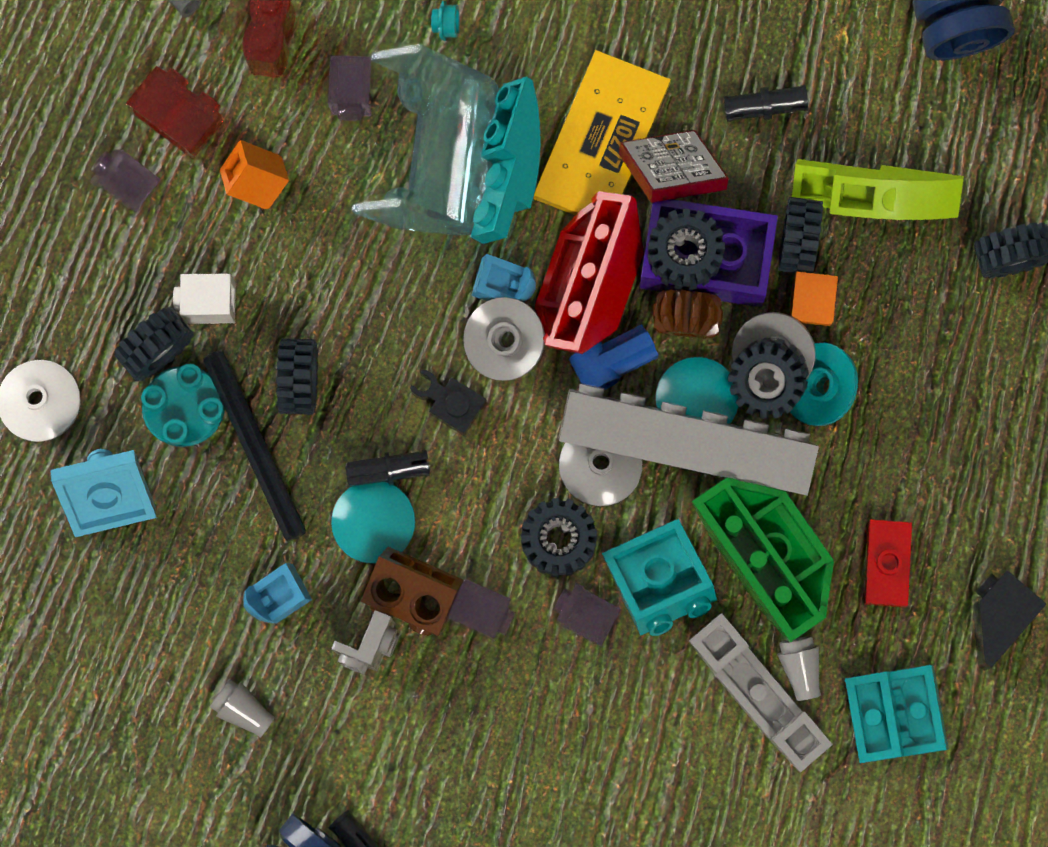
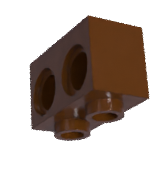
M388 546L378 557L361 602L369 605L373 613L376 610L392 618L396 617L409 623V628L419 634L439 636L449 621L465 580ZM384 578L396 580L401 587V594L390 593L384 586ZM429 595L434 597L440 605V610H428L422 602V596Z

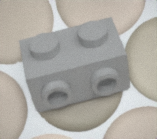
M375 610L358 650L334 641L331 649L339 656L337 662L348 669L364 675L367 668L378 671L383 656H392L400 636L395 629L396 623L392 617Z

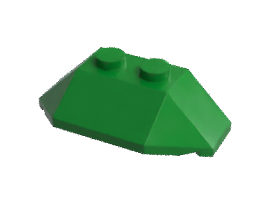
M727 477L692 501L695 510L719 552L761 612L789 643L826 618L834 560L785 491Z

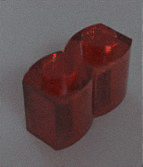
M250 0L249 9L252 21L247 26L243 37V53L253 75L280 78L287 67L289 59V48L286 39L290 36L295 24L293 1Z
M156 66L129 98L126 105L129 111L144 124L162 135L184 154L194 159L223 123L221 114L218 112L221 107L206 93L201 92L197 96L186 88L189 82L174 69L169 68L165 72Z

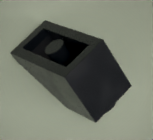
M1008 570L1000 574L998 578L991 573L975 591L980 596L973 605L977 662L983 671L994 666L1046 606L1042 599Z

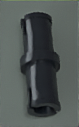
M805 85L770 91L768 87H762L760 92L724 96L727 122L762 116L764 120H770L772 115L809 110Z

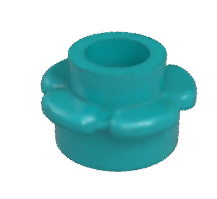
M446 0L441 2L439 9L432 10V33H439V37L443 41H446L447 37L457 38L460 27L459 6L447 5Z

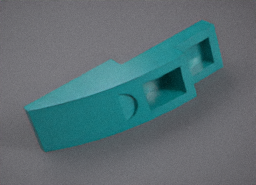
M527 76L503 84L495 98L496 108L492 121L484 132L483 138L485 143L480 157L491 162L493 165L485 177L486 188L481 203L474 212L473 220L475 223L470 236L482 244L507 238L514 212L529 209L532 205L539 171L541 136L538 101L534 83Z

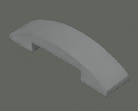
M722 613L689 640L695 651L735 701L800 773L833 745L807 713L801 711L748 648L747 642Z

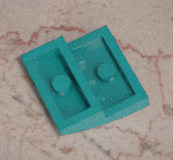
M934 665L845 678L860 763L949 750Z

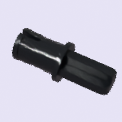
M422 450L420 452L389 456V452H385L384 457L348 462L345 466L347 482L349 486L388 481L389 485H393V480L430 476L427 451Z

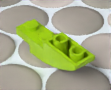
M798 159L795 164L792 197L823 201V207L830 208V214L892 220L958 218L964 176L882 165L880 170Z

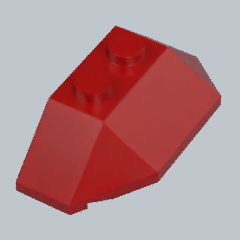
M598 191L591 199L592 203L580 210L561 230L535 304L536 313L544 328L545 335L543 340L547 347L583 354L618 329L644 254L636 198L630 195Z

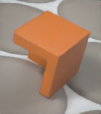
M243 140L237 143L220 168L227 195L263 209H269L289 182L288 174L280 155Z
M796 271L792 281L789 316L805 324L831 326L834 321L838 276Z

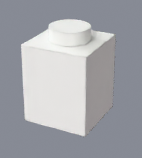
M181 274L180 287H174L173 306L176 312H180V316L186 324L235 323L236 283L231 274Z

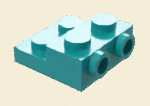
M679 519L602 553L604 561L640 636L648 632L652 636L662 635L672 628V621L687 614L690 618L701 617L712 608L711 603L717 601L714 585Z

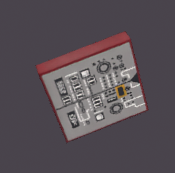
M695 130L620 142V157L651 203L727 190L728 176Z

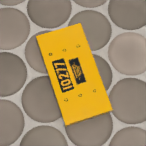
M595 50L537 185L533 199L576 215L580 210L592 203L591 199L598 191L624 195L632 173L619 155L620 142L648 138L670 86L671 79Z

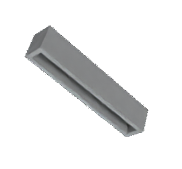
M580 384L579 390L569 389L558 437L560 442L720 477L733 478L743 482L808 496L819 449L817 444L809 441L810 434L792 429H785L784 436L769 433V425L751 420H744L743 427L728 424V416L710 411H703L702 418L685 414L687 407L669 402H662L661 409L644 405L646 398L628 393H621L620 400L603 396V388L587 384Z

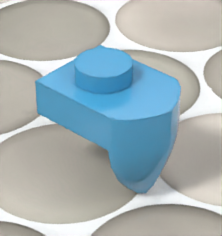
M486 254L481 259L471 295L485 301L507 297L525 303L536 290L534 272L529 267L524 268Z
M285 563L245 590L243 606L254 618L262 622L276 624L307 604L312 598L294 565Z

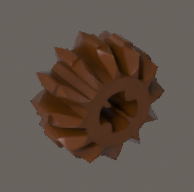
M663 290L657 294L656 303L653 305L654 329L661 334L669 336L713 338L719 335L720 325H722L723 310L721 299L716 295L697 291Z

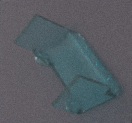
M421 44L372 52L371 61L399 73L398 97L407 110L417 114V123L408 189L403 187L393 188L386 193L384 200L353 204L352 212L395 229L459 236L471 235L475 223L473 220L474 212L481 203L486 188L485 177L493 165L480 156L485 143L483 138L484 132L491 123L496 108L495 98L499 91L497 83L490 76Z

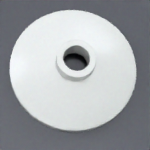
M47 360L25 362L14 368L5 377L0 386V417L5 426L22 439L33 442L52 440L65 433L72 426L79 413L81 397L78 384L69 371L55 362ZM35 391L42 392L43 398L41 402L36 405L30 404V395Z

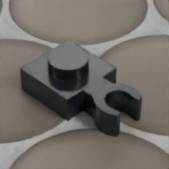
M421 370V376L431 382V386L426 391H420L411 385L412 394L420 400H431L434 402L429 410V414L465 436L487 403L486 398L452 377L444 387L437 382L434 374L427 370Z

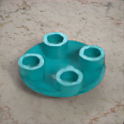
M692 357L678 361L663 374L656 390V406L661 409L662 402L687 407L685 414L701 418L703 411L715 412L728 416L727 423L730 424L737 413L738 405L736 401L738 396L737 394L731 395L730 387L733 383L728 382L730 372L724 366L708 358Z
M185 364L161 372L144 389L141 396L142 415L147 428L157 439L172 446L187 447L205 441L218 429L225 413V408L209 373L194 364Z
M387 482L352 486L340 496L335 504L331 520L332 532L337 544L348 556L360 562L374 564L388 546L400 552L408 546L415 529V514L407 496L394 485H389Z

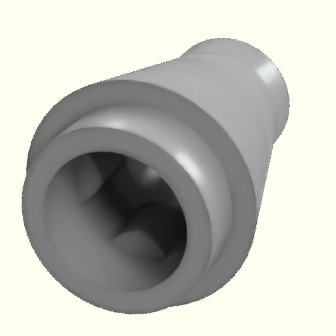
M798 637L791 643L788 640L780 642L781 652L777 655L794 690L796 701L821 696L819 687V645H814L813 637Z
M230 679L209 706L217 712L216 717L250 731L259 738L262 737L275 719L242 682L237 685Z

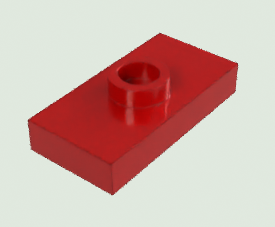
M872 519L868 521L864 605L908 607L912 522Z

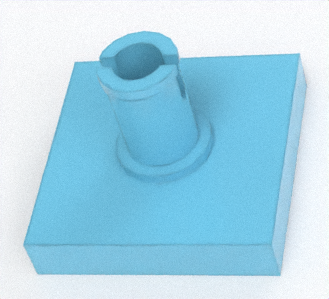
M97 449L88 455L86 462L51 470L53 487L75 537L157 518L154 501L134 450L113 455L109 450Z

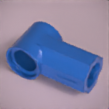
M641 324L604 344L599 342L583 354H573L569 361L581 384L592 385L606 390L619 382L621 376L657 359L658 353L648 331Z

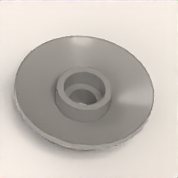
M495 298L481 304L469 317L464 330V349L472 366L484 376L501 381L514 380L530 372L540 360L545 345L543 340L545 332L539 316L529 305L513 298ZM506 332H511L514 336V343L507 348L502 343V337Z
M779 312L762 313L749 319L738 331L733 343V361L750 343L756 340L759 343L763 338H771V342H775L779 338L785 340L784 346L789 348L792 344L797 348L794 353L798 357L800 355L804 356L806 361L803 366L808 368L809 375L811 374L816 358L814 341L807 328L794 317ZM767 368L761 369L758 376L763 379L765 388H775L779 385V381L774 379L775 372Z
M565 443L560 454L559 471L564 486L576 499L592 506H610L621 502L634 491L641 477L642 459ZM600 455L605 456L609 460L608 467L603 470L597 469L593 465L594 458Z

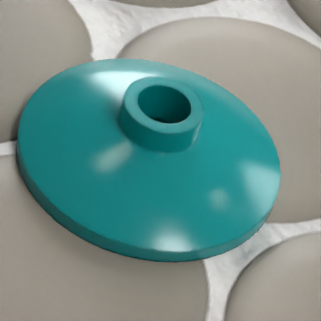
M814 343L816 358L813 370L806 379L808 381L807 389L790 413L805 424L825 426L838 421L851 408L858 390V374L853 360L843 349L829 343ZM827 380H829V381H830L829 389H828V391L825 393V392H824V389H823V386H824V383H825Z

